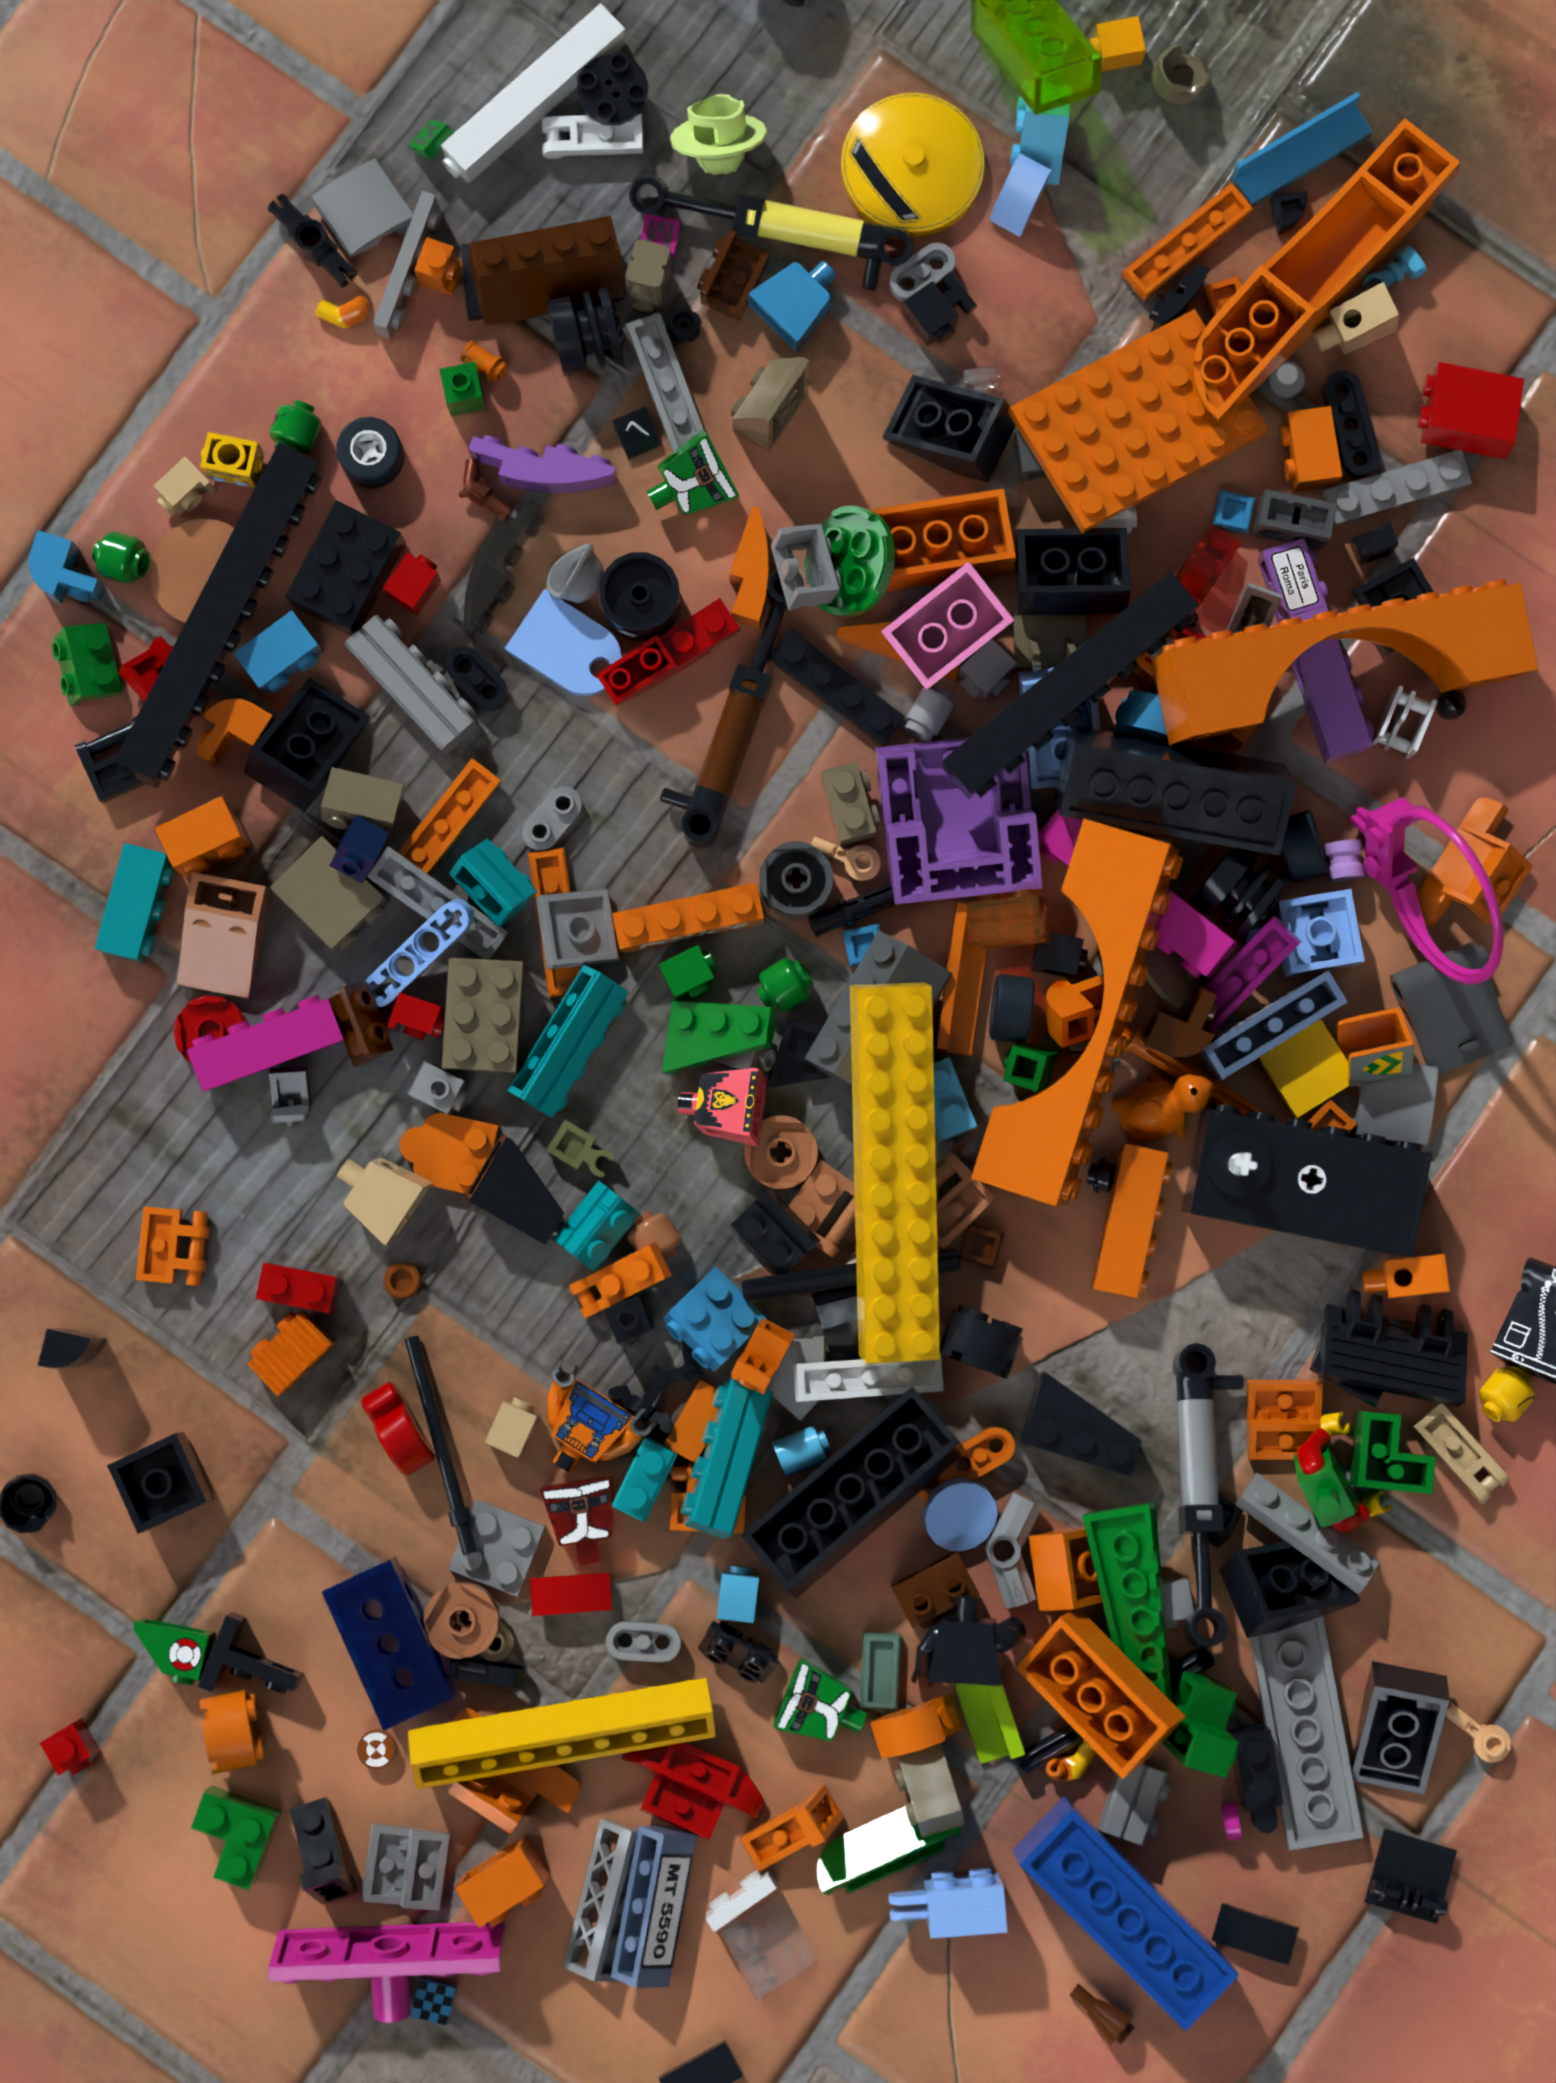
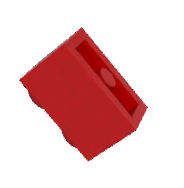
M263 1262L255 1299L335 1314L342 1277Z

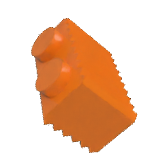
M293 1312L289 1313L276 1326L280 1332L270 1342L264 1338L249 1352L253 1358L247 1365L277 1396H282L336 1344L306 1312H300L297 1315Z

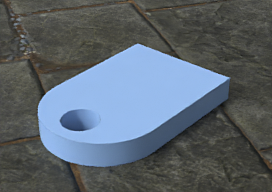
M546 589L543 590L504 648L505 652L565 691L583 697L598 695L606 691L599 679L590 673L592 664L598 660H604L611 665L622 658L620 646L609 630L563 600L554 597Z

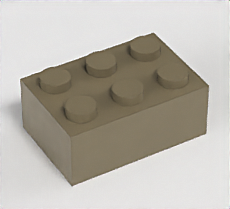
M449 957L442 1069L448 1072L517 1075L520 1070L526 965L523 961Z

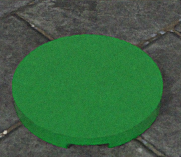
M843 506L833 510L831 516L822 524L824 536L828 537L831 542V561L833 568L839 572L841 587L831 604H822L819 607L833 615L854 617L873 608L886 592L894 570L895 547L891 531L880 515L870 509L859 506ZM806 554L804 564L806 584L815 587Z

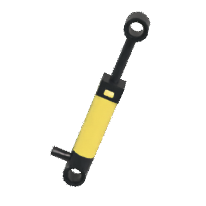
M648 175L636 180L629 191V199L632 206L643 214H652L665 209L666 206L732 219L734 220L733 230L737 231V234L756 238L759 236L867 259L862 284L863 289L876 290L881 262L891 266H899L911 257L914 250L912 235L902 227H892L782 204L746 194L739 195L737 205L670 192L667 184L655 175ZM645 184L654 186L658 192V199L654 205L646 204L641 198V189ZM892 236L902 238L906 245L905 252L900 256L891 255L886 249L888 238Z

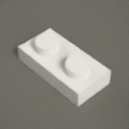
M758 1870L752 1872L739 1883L742 1887L731 1896L725 1892L708 1904L711 1910L706 1913V1921L714 1932L777 1889V1881L769 1870L762 1874Z

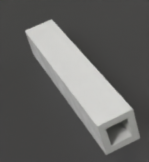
M600 3L441 144L445 158L442 162L447 170L456 178L461 175L469 184L577 88V77L585 66L595 58L613 54L627 43L625 28Z

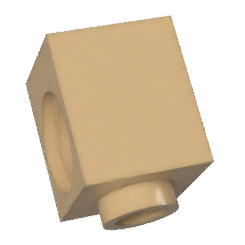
M514 1397L512 1403L503 1401L484 1443L517 1458L521 1457L539 1418V1415L532 1412L534 1405Z

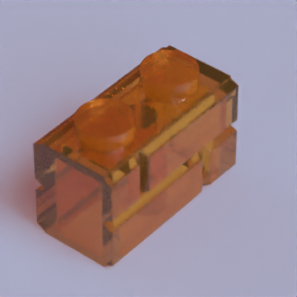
M1032 889L1014 891V897L1000 898L999 893L978 895V901L967 903L968 939L970 946L979 950L1049 943L1050 931L1047 899L1041 895H1036V890Z

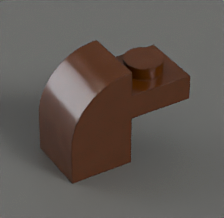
M1198 984L1184 1016L1156 1005L1141 1037L1144 1045L1173 1057H1188L1205 1049L1215 1036L1210 1028L1203 1026L1205 1021L1211 1022L1217 1011L1219 1003L1215 1001L1217 997L1215 992L1206 986Z

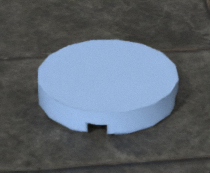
M960 1477L944 1481L933 1489L928 1496L929 1501L926 1507L923 1508L922 1517L927 1533L935 1544L951 1551L972 1549L985 1541L995 1528L998 1515L995 1500L986 1487L979 1482L969 1481L968 1478Z

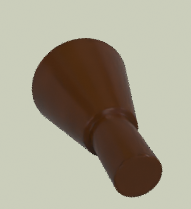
M1079 1983L1069 1994L1071 1998L1088 2011V2016L1109 2046L1114 2041L1121 2045L1135 2028L1129 2023L1133 2015L1101 1999L1097 2000Z

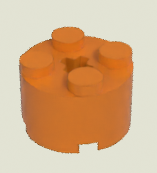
M246 1690L199 1700L200 1710L208 1708V1710L204 1711L205 1719L201 1721L209 1763L215 1762L212 1763L211 1767L212 1775L258 1765V1760L264 1759L265 1750L261 1730H253L252 1722H256L258 1716L255 1694L247 1695Z

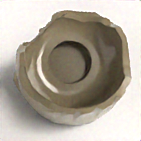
M1180 44L1173 45L1162 53L1153 67L1151 76L1156 94L1173 105H1187L1201 100L1210 88L1212 78L1205 60L1185 53Z

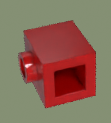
M407 552L383 587L386 596L418 616L441 582L438 572L435 571L438 566L421 554L415 558Z
M83 1718L40 1742L42 1749L58 1776L67 1770L74 1776L92 1765L89 1757L100 1751Z

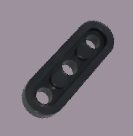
M1337 371L1331 374L1324 384L1323 397L1325 405L1331 406L1338 452L1344 471L1351 477L1365 478L1372 474L1379 464L1380 454L1358 377L1349 371ZM1335 388H1343L1347 395L1345 397L1337 396ZM1348 421L1352 422L1355 425L1356 430H1346L1344 427V423ZM1361 456L1365 461V465H1356L1353 457Z

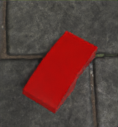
M610 1572L530 1578L532 1616L612 1610Z

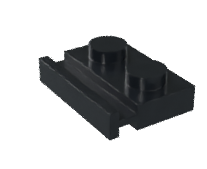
M771 1187L766 1189L731 1224L778 1275L788 1273L821 1241Z

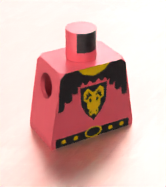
M759 1068L705 1073L700 1077L698 1093L681 1092L679 1094L678 1112L679 1114L695 1115L694 1124L705 1135L751 1146H759L768 1079Z

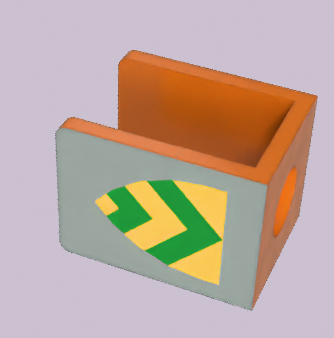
M1400 1007L1337 1021L1336 1043L1342 1052L1390 1042L1395 1043L1350 1053L1347 1079L1349 1086L1412 1074L1414 1042Z

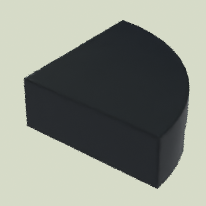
M1307 190L1271 197L1270 205L1277 235L1291 230L1300 221L1307 205Z

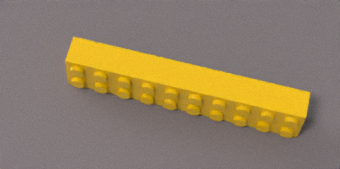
M924 982L850 985L858 1354L866 1364L940 1360L932 985Z

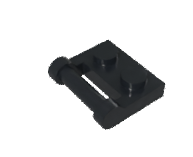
M137 716L131 718V723L88 743L83 740L74 744L98 800L102 804L146 784L117 770L114 760L118 754L98 763L94 760V755L125 741Z

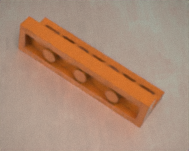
M957 902L946 966V969L953 975L942 994L934 1052L971 1057L992 911L968 908L966 903Z

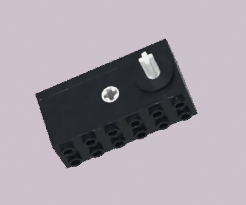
M1224 1104L1212 1105L1211 1109L1201 1111L1181 1212L1398 1256L1413 1257L1432 1158L1431 1153L1422 1152V1144L1393 1141V1146L1385 1144L1386 1137L1364 1133L1357 1134L1356 1138L1348 1137L1349 1130L1333 1126L1321 1127L1320 1131L1312 1130V1122L1292 1118L1290 1120L1284 1119V1124L1275 1122L1276 1115L1258 1111L1248 1112V1116L1238 1115V1107ZM1302 1174H1308V1177L1311 1178L1310 1185L1301 1181Z

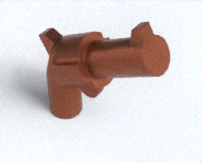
M467 459L463 477L464 488L458 496L461 498L467 497L479 507L482 505L486 506L499 516V523L503 524L511 516L514 509L492 494V488L489 487L488 479L481 478L478 480L480 462L475 459Z

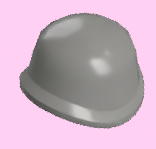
M587 543L579 546L559 558L553 564L546 584L547 590L551 595L558 599L582 603L590 599L597 592L604 574V566L594 553L593 545Z

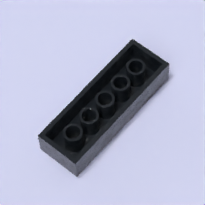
M911 1387L746 1529L741 1536L786 1591L797 1599L967 1451L917 1391Z

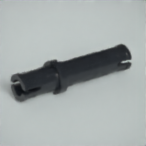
M891 883L849 900L840 899L836 905L808 916L815 937L845 925L847 928L855 925L857 920L895 906Z

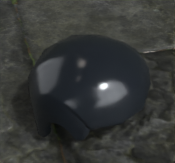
M35 1473L15 1476L6 1483L0 1493V1518L7 1528L20 1534L41 1530L55 1513L57 1506L55 1489L48 1479Z

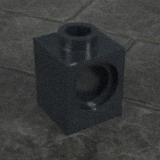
M1040 930L1037 934L1030 970L1073 979L1077 975V970L1084 971L1088 950L1082 949L1084 939Z
M640 1295L604 1309L617 1344L654 1330Z

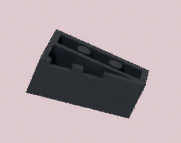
M1041 1371L1020 1442L1132 1476L1142 1440L1051 1375Z

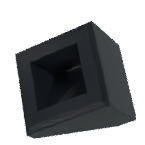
M1389 520L1381 529L1350 540L1357 564L1360 565L1391 555L1399 544Z

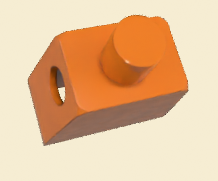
M1445 1254L1383 1261L1384 1269L1362 1271L1365 1293L1387 1291L1388 1298L1450 1291ZM1408 1271L1411 1276L1410 1282L1397 1285L1394 1280L1395 1273Z

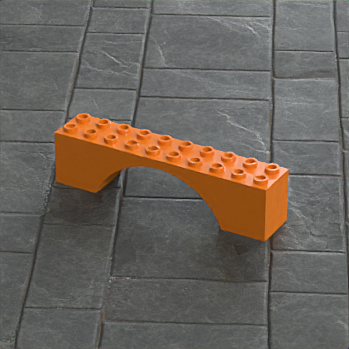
M1506 579L1484 583V586L1473 588L1472 585L1451 589L1449 593L1439 595L1438 591L1416 596V599L1405 601L1404 598H1397L1382 602V605L1370 608V604L1349 608L1347 612L1336 614V611H1327L1315 614L1313 618L1302 621L1301 617L1279 621V624L1269 627L1266 626V623L1257 624L1233 634L1231 630H1225L1209 634V637L1197 640L1196 636L1174 641V644L1163 646V653L1151 658L1169 745L1236 733L1263 723L1272 692L1284 672L1299 655L1312 645L1322 641L1356 639L1392 648L1421 668L1441 693L1506 681L1539 670L1521 582L1507 585Z
M1083 819L1061 891L1082 912L1098 943L1104 971V995L1099 1021L1084 1053L1076 1064L1055 1084L1024 1101L993 1107L971 1179L1053 1206L1068 1205L1070 1199L1076 1200L1082 1183V1179L1077 1178L1081 1164L1086 1165L1093 1149V1143L1088 1141L1092 1129L1099 1128L1104 1114V1108L1100 1107L1103 1094H1109L1114 1083L1115 1072H1112L1111 1068L1115 1057L1120 1058L1126 1045L1127 1037L1122 1036L1126 1021H1133L1137 1010L1138 1001L1133 1000L1137 986L1143 987L1148 975L1149 965L1145 964L1149 950H1155L1160 937V930L1156 929L1160 914L1166 915L1171 902L1172 894L1167 893L1171 878L1176 880L1181 871L1183 858L1178 857L1180 850L1165 842Z

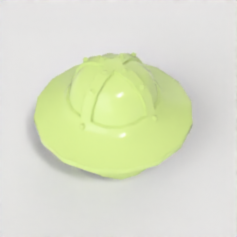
M717 94L687 108L689 121L675 128L670 136L672 148L683 155L695 157L699 166L706 174H729L736 172L739 164L744 160L745 152L751 151L763 143L767 136V131L763 122L755 117L745 115L743 100H736L726 94Z

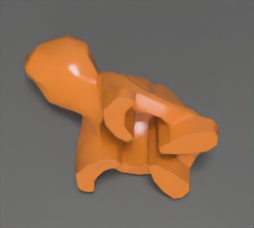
M1151 1072L1148 1074L1151 1082L1139 1085L1123 1098H1114L1111 1102L1112 1109L1119 1114L1121 1125L1127 1132L1128 1144L1140 1146L1144 1141L1160 1139L1174 1131L1177 1139L1182 1138L1185 1135L1186 1126L1184 1112L1195 1113L1204 1109L1212 1096L1213 1083L1203 1076L1186 1074L1179 1077L1172 1086L1163 1076L1157 1072Z

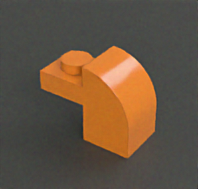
M226 699L209 708L204 714V717L214 727L212 730L207 729L197 743L199 750L196 755L202 761L215 768L234 738L252 748L275 718L267 711L247 700Z
M1104 974L1075 984H1071L1064 977L1054 982L1046 992V1027L1049 1035L1061 1048L1093 1037L1094 1017L1100 1015L1103 1004Z
M762 1318L744 1352L737 1360L731 1372V1378L738 1381L744 1387L764 1395L796 1335Z
M951 1693L940 1695L916 1707L895 1710L870 1722L881 1758L905 1755L945 1741V1737L963 1729Z

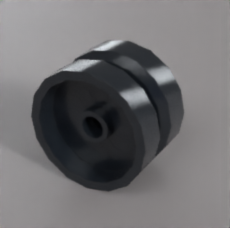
M631 552L615 559L605 570L599 584L601 608L608 625L619 636L634 642L648 641L656 635L658 637L663 635L674 626L680 612L679 582L673 569L662 558L647 552ZM640 593L646 594L643 600H636L639 598Z

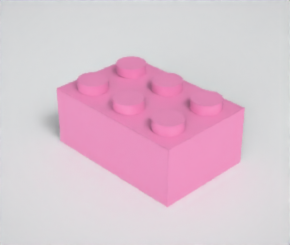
M967 562L881 632L927 690L1011 624L1014 618L972 564Z

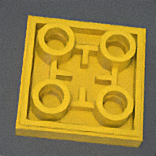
M1321 1019L1257 1058L1295 1119L1349 1086L1347 1080L1348 1061Z

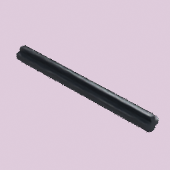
M957 1249L938 1251V1273L960 1269L961 1261ZM856 1263L745 1279L741 1284L743 1298L745 1301H753L857 1285Z
M1200 1648L1169 1666L1171 1690L1178 1687L1183 1671L1199 1675L1215 1665L1214 1657L1208 1648ZM1068 1724L1024 1749L1025 1755L1015 1759L1022 1772L1028 1773L1081 1743L1084 1739Z

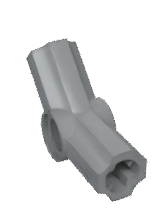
M1012 1492L992 1535L988 1538L985 1545V1553L992 1567L1005 1609L1018 1607L1037 1599L1021 1554V1549L1042 1506ZM1000 1540L1010 1541L1013 1547L1012 1554L1005 1560L996 1559L993 1555V1547Z

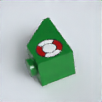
M140 1618L134 1621L133 1630L161 1673L172 1675L171 1681L186 1685H193L194 1680L199 1681L211 1653L215 1632L147 1618Z

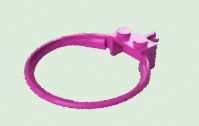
M1404 797L1371 812L1363 807L1357 808L1356 814L1350 817V823L1365 835L1364 868L1371 878H1375L1382 886L1388 889L1396 913L1419 951L1436 969L1456 982L1475 985L1490 979L1497 971L1502 958L1504 945L1503 922L1496 894L1489 877L1469 844L1439 815L1425 806H1413ZM1419 820H1426L1432 823L1456 844L1471 865L1483 889L1492 918L1494 942L1488 962L1480 969H1468L1451 961L1438 949L1427 930L1414 883L1409 882L1408 877L1409 874L1417 871V863L1404 852L1405 827L1411 826Z

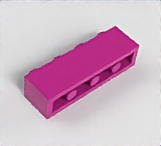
M315 995L297 1002L300 1009L285 1013L284 1008H280L262 1015L264 1022L250 1026L247 1020L228 1027L229 1035L215 1039L212 1033L193 1040L194 1047L188 1049L187 1052L202 1092H207L342 1042L343 1037L328 998L320 1001L319 995Z

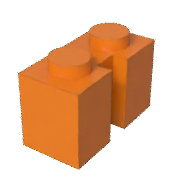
M1331 406L1287 412L1282 424L1278 426V437L1281 447L1286 446V450L1289 451L1290 459L1284 460V473L1286 481H1292L1293 492L1336 486L1342 478V470Z

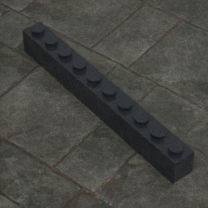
M280 442L278 443L114 760L117 770L155 788H158L161 780L168 781L176 766V761L172 759L178 747L184 749L189 742L193 729L189 728L195 715L201 717L209 701L206 693L211 683L217 685L226 666L222 664L224 657L228 651L233 653L237 648L242 633L238 632L243 620L250 621L258 605V601L254 599L259 589L265 590L268 587L274 574L271 566L276 556L279 558L284 556L290 543V538L286 537L292 525L299 526L306 511L303 503L307 495L314 496L321 483L322 476L319 475V461Z

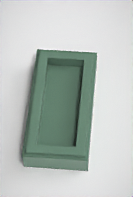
M863 1632L860 1709L898 1710L900 1633Z

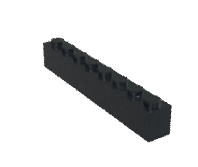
M1170 571L943 759L940 766L968 799L976 793L982 798L998 784L994 780L995 777L1004 770L1011 774L1026 761L1022 755L1034 746L1038 751L1055 737L1051 733L1054 728L1061 723L1067 727L1080 717L1083 712L1079 708L1089 699L1094 704L1097 703L1111 690L1108 684L1119 676L1123 681L1139 667L1136 660L1146 652L1152 657L1168 643L1164 637L1175 629L1178 633H1181L1196 620L1192 614L1197 610L1199 604Z

